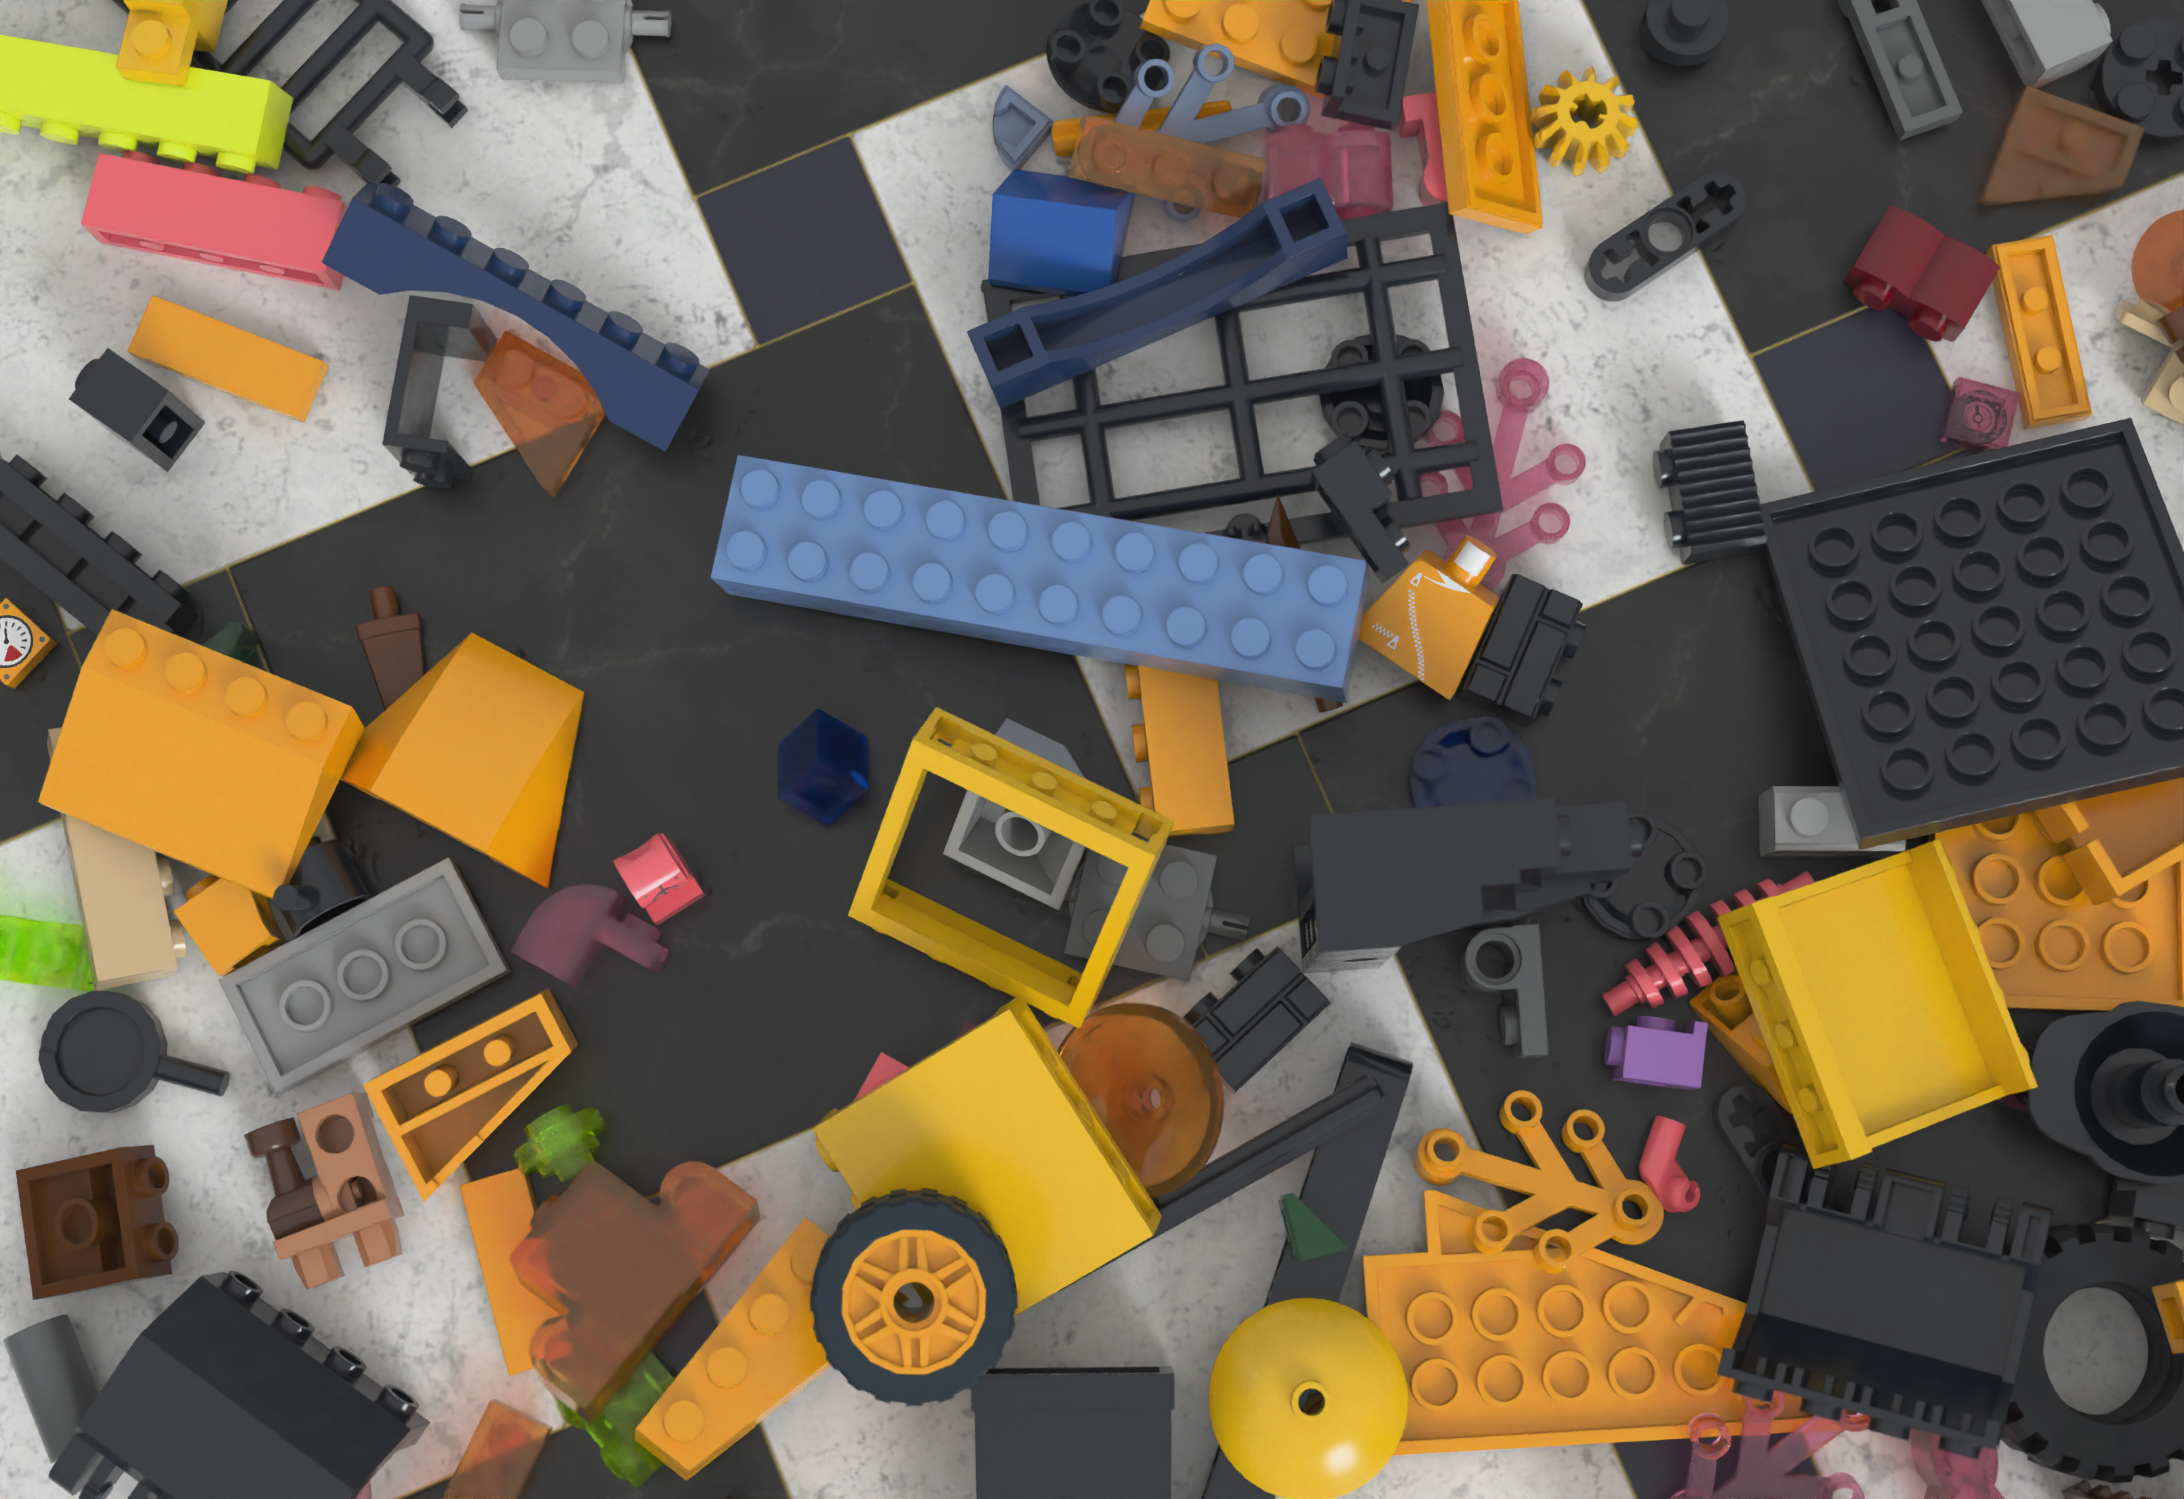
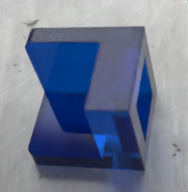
M816 709L781 741L778 748L779 799L824 824L830 825L869 790L868 740L866 736L821 709Z

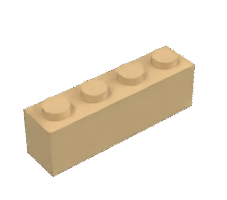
M62 727L48 730L47 747L50 762ZM60 812L95 991L174 976L178 967L176 958L186 957L187 950L181 922L179 919H168L164 896L174 894V883L168 857L156 858L154 850Z

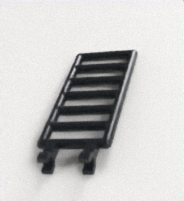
M112 0L129 15L130 10L123 0ZM228 0L225 14L238 0ZM283 0L223 64L209 52L194 50L190 67L247 76L319 0ZM354 0L359 6L280 87L293 97L290 114L378 22L399 38L403 44L312 140H309L288 121L283 150L308 170H318L334 154L364 182L386 183L397 187L401 180L391 171V166L359 141L353 133L401 83L451 128L467 113L468 109L458 100L460 96L452 87L421 64V61L434 47L433 36L392 0Z

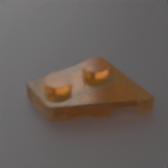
M2026 86L2019 94L1978 203L1996 205L2117 191L2124 185L2145 128Z
M505 330L473 383L541 487L547 494L555 498L604 418L605 411L595 391L580 371Z

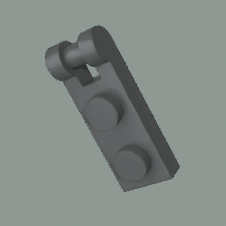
M1837 0L1842 13L1850 20L1899 141L1957 121L1963 111L1917 0H1884L1885 3L1889 4L1891 10L1877 15L1872 3L1879 0Z

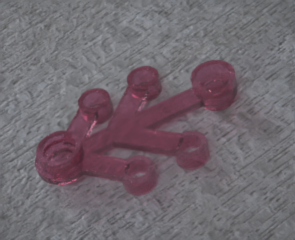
M1519 358L1509 362L1502 369L1496 383V394L1503 405L1493 442V452L1503 504L1502 513L1554 484L1570 485L1576 482L1586 466V459L1582 450L1573 444L1566 443L1556 446L1546 460L1510 479L1528 412L1536 409L1542 403L1549 389V377L1544 367L1537 361L1528 358ZM1516 380L1525 381L1531 387V396L1524 399L1515 397L1510 391V383ZM1440 411V416L1425 436V440L1430 447L1465 441L1461 418L1451 411ZM1440 422L1449 423L1455 429L1456 436L1452 440L1442 441L1434 435L1433 426ZM1560 455L1572 457L1576 463V471L1571 474L1559 472L1555 466V458ZM1469 467L1453 469L1464 489H1473ZM1432 472L1419 475L1420 483L1423 481L1434 482L1438 486L1440 494L1448 493L1447 480L1441 473ZM1545 503L1536 509L1529 522L1495 538V534L1502 513L1473 517L1470 531L1462 519L1434 523L1448 546L1443 559L1445 561L1449 560L1465 535L1481 541L1497 554V558L1480 582L1481 585L1493 591L1505 574V563L1508 560L1539 543L1554 544L1564 537L1570 527V516L1563 506L1557 503ZM1543 514L1555 515L1561 523V529L1556 533L1543 531L1539 525V517Z
M1775 1390L1772 1403L1768 1402L1764 1405H1756L1752 1403V1398L1741 1395L1745 1411L1735 1474L1714 1489L1717 1458L1722 1457L1728 1452L1732 1441L1731 1434L1720 1416L1713 1413L1699 1414L1692 1419L1687 1430L1692 1448L1686 1488L1678 1491L1670 1498L1832 1499L1833 1494L1837 1490L1850 1488L1853 1490L1850 1499H1865L1860 1485L1850 1474L1838 1472L1828 1477L1787 1472L1843 1431L1859 1432L1868 1429L1870 1416L1860 1413L1849 1415L1845 1409L1842 1410L1840 1422L1814 1416L1768 1450L1772 1419L1783 1411L1785 1395L1783 1392ZM1716 1428L1720 1430V1436L1714 1443L1703 1444L1698 1441L1699 1435L1705 1429Z

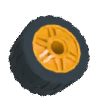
M906 1188L892 1190L890 1194L878 1198L874 1196L861 1203V1207L852 1214L848 1213L837 1224V1228L832 1236L827 1238L813 1276V1285L810 1293V1311H813L814 1316L813 1330L817 1342H821L826 1352L825 1358L834 1370H838L847 1378L848 1384L858 1391L863 1390L875 1396L876 1400L889 1404L891 1401L906 1403V1406H923V1403L933 1401L941 1403L954 1398L955 1394L966 1388L970 1390L982 1381V1376L991 1367L994 1368L1003 1356L1002 1350L1007 1340L1011 1339L1015 1327L1014 1311L1018 1308V1296L1015 1275L1007 1248L1000 1235L997 1236L991 1227V1223L980 1212L977 1213L972 1210L965 1201L953 1195L949 1197L939 1194L937 1190L922 1188L921 1191H906ZM920 1282L926 1285L933 1295L925 1305L918 1308H909L897 1299L896 1292L906 1283Z

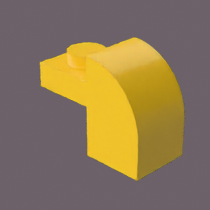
M123 0L130 12L116 69L124 79L185 86L193 51L215 53L228 0Z

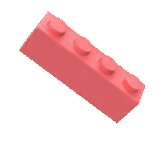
M123 151L122 157L99 153L81 225L100 243L340 290L344 275L321 263L347 210V206L341 201V196L337 193L314 186L304 187L303 193L280 189L281 185L278 182L252 174L244 175L242 181L220 177L221 173L198 163H184L182 169L160 165L161 162L157 158L137 151Z

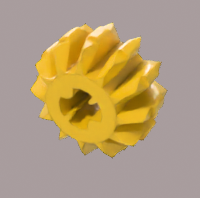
M1593 66L1585 69L1581 82L1567 69L1560 73L1557 81L1558 87L1548 84L1544 85L1538 96L1541 106L1533 108L1530 116V123L1540 128L1533 139L1535 148H1554L1548 160L1551 168L1560 165L1564 158L1571 160V171L1574 177L1583 173L1587 161L1598 173H1601L1608 169L1610 156L1619 159L1623 158L1630 147L1626 138L1633 136L1638 127L1637 119L1627 115L1634 105L1633 95H1614L1619 84L1617 75L1608 78L1604 85L1597 83V74ZM1574 115H1578L1581 121L1574 123ZM1593 121L1595 123L1594 127L1590 129L1586 122Z

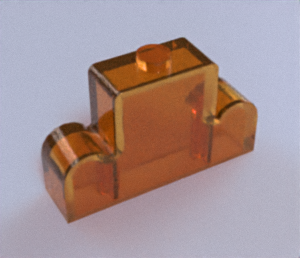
M689 1161L677 1165L669 1171L661 1183L659 1196L661 1203L659 1205H653L601 1164L596 1162L589 1163L559 1198L556 1195H552L540 1205L530 1222V1227L533 1229L510 1255L511 1265L520 1284L560 1314L559 1316L547 1319L538 1326L530 1339L529 1355L540 1382L551 1394L591 1425L760 1221L757 1200L714 1167L703 1162Z

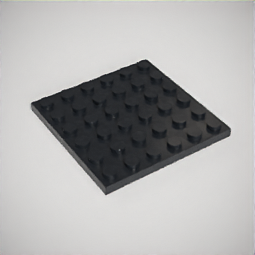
M2131 418L1760 504L1764 531L1767 535L1766 544L1763 546L1859 850L2184 777V551Z

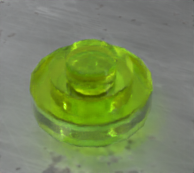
M566 1103L527 1125L523 1131L529 1141L514 1151L512 1157L523 1175H529L539 1170L543 1178L546 1179L557 1174L561 1183H564L585 1172L596 1163L591 1155L601 1145L596 1136L603 1132L608 1125L597 1106H591L574 1113L570 1104Z

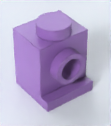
M1637 1016L1636 1026H1609L1605 1042L1604 1061L1605 1064L1614 1065L1612 1080L1681 1090L1701 1088L1708 1023L1694 1021L1683 1025L1682 1033L1675 1032V1020L1651 1016Z

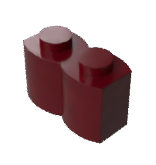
M1890 205L1844 281L1854 289L1853 295L1864 305L1880 311L1887 308L1899 311L1909 320L1908 326L1919 336L1935 342H1939L1942 339L1954 342L1965 329L2001 267L1977 249L1945 236L1920 217Z

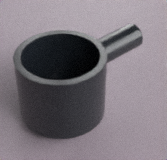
M318 836L311 838L290 883L279 886L273 894L274 904L280 909L294 937L307 933L371 898L341 841L334 839L322 842Z

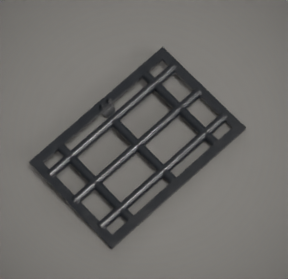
M1448 202L1341 220L1347 233V247L1356 246L1359 267L1303 277L1214 316L1225 385L1101 405L1096 368L1072 378L1076 409L1027 417L1025 399L1000 409L1013 501L1040 506L1031 442L1080 434L1090 503L1059 507L1057 509L1137 521L1272 499L1277 497V493L1279 497L1315 492L1316 489L1309 481L1311 472L1317 466L1264 474L1254 405L1379 385L1390 454H1384L1381 457L1395 477L1394 482L1398 500L1386 503L1373 512L1379 522L1389 515L1397 526L1403 529L1502 513L1503 504L1453 215L1449 214ZM1430 234L1433 255L1384 263L1380 242ZM1199 244L1121 257L1115 283L1161 265ZM988 279L982 280L980 286L981 292L984 294L988 322L1012 312V303L1060 295L990 285ZM1438 280L1449 348L1399 356L1388 288ZM1363 292L1374 360L1256 380L1249 379L1239 313ZM1060 295V300L1073 296ZM1453 373L1465 441L1415 449L1404 381ZM1229 410L1239 478L1115 498L1105 430ZM1469 467L1473 489L1423 497L1420 474ZM1332 512L1289 519L1299 545L1349 537ZM1239 514L1230 520L1226 529L1205 532V534L1267 544L1266 534L1270 522L1261 523L1254 515Z

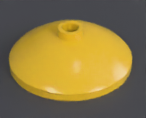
M1309 1297L1293 1298L1259 1309L1241 1322L1228 1336L1215 1359L1211 1371L1208 1389V1409L1212 1428L1222 1451L1235 1469L1251 1483L1268 1493L1286 1499H1333L1358 1489L1377 1475L1387 1464L1395 1452L1405 1428L1408 1411V1389L1404 1370L1395 1349L1383 1332L1368 1318L1352 1308L1334 1301ZM1306 1389L1319 1390L1323 1396L1322 1408L1315 1414L1303 1413L1298 1405L1300 1394Z

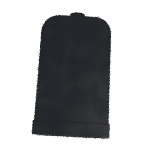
M1172 1366L990 1368L982 1376V1381L971 1388V1410L975 1413L976 1499H1171V1411L1175 1408L1174 1371Z

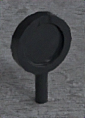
M91 991L68 1000L49 1019L42 1035L38 1057L44 1081L58 1099L80 1111L115 1113L135 1106L155 1089L159 1080L223 1096L230 1078L228 1071L168 1056V1043L161 1021L145 1003L119 992Z

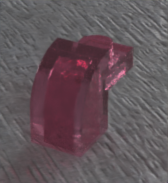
M592 884L571 886L548 897L534 911L511 950L517 956L577 988L602 944L611 947L659 974L671 951L656 943L662 933L657 928L630 913L627 914L622 924L616 921L628 901L627 897L611 888Z

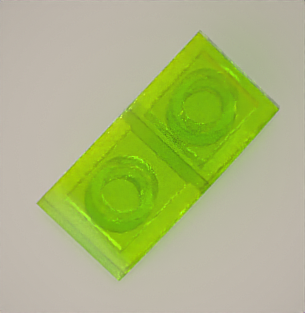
M0 915V981L86 992L93 991L94 984L82 925Z

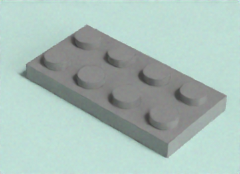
M448 857L218 980L275 1094L282 1095L511 973V970L455 861Z

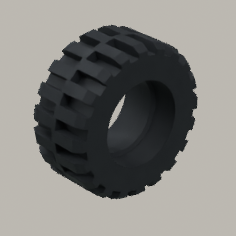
M2063 1224L2050 1227L2016 1384L2001 1440L2009 1448L2022 1451L2027 1455V1460L2044 1468L2090 1481L2096 1479L2109 1483L2132 1482L2133 1477L2136 1475L2153 1478L2169 1472L2170 1464L2168 1461L2172 1458L2184 1461V1353H2172L2151 1288L2184 1279L2183 1250L2168 1240H2153L2150 1238L2148 1231L2130 1226ZM2099 1287L2119 1293L2138 1314L2147 1337L2148 1361L2139 1387L2128 1401L2107 1414H2086L2068 1406L2055 1391L2048 1377L2044 1362L2045 1333L2053 1314L2071 1294L2086 1288Z

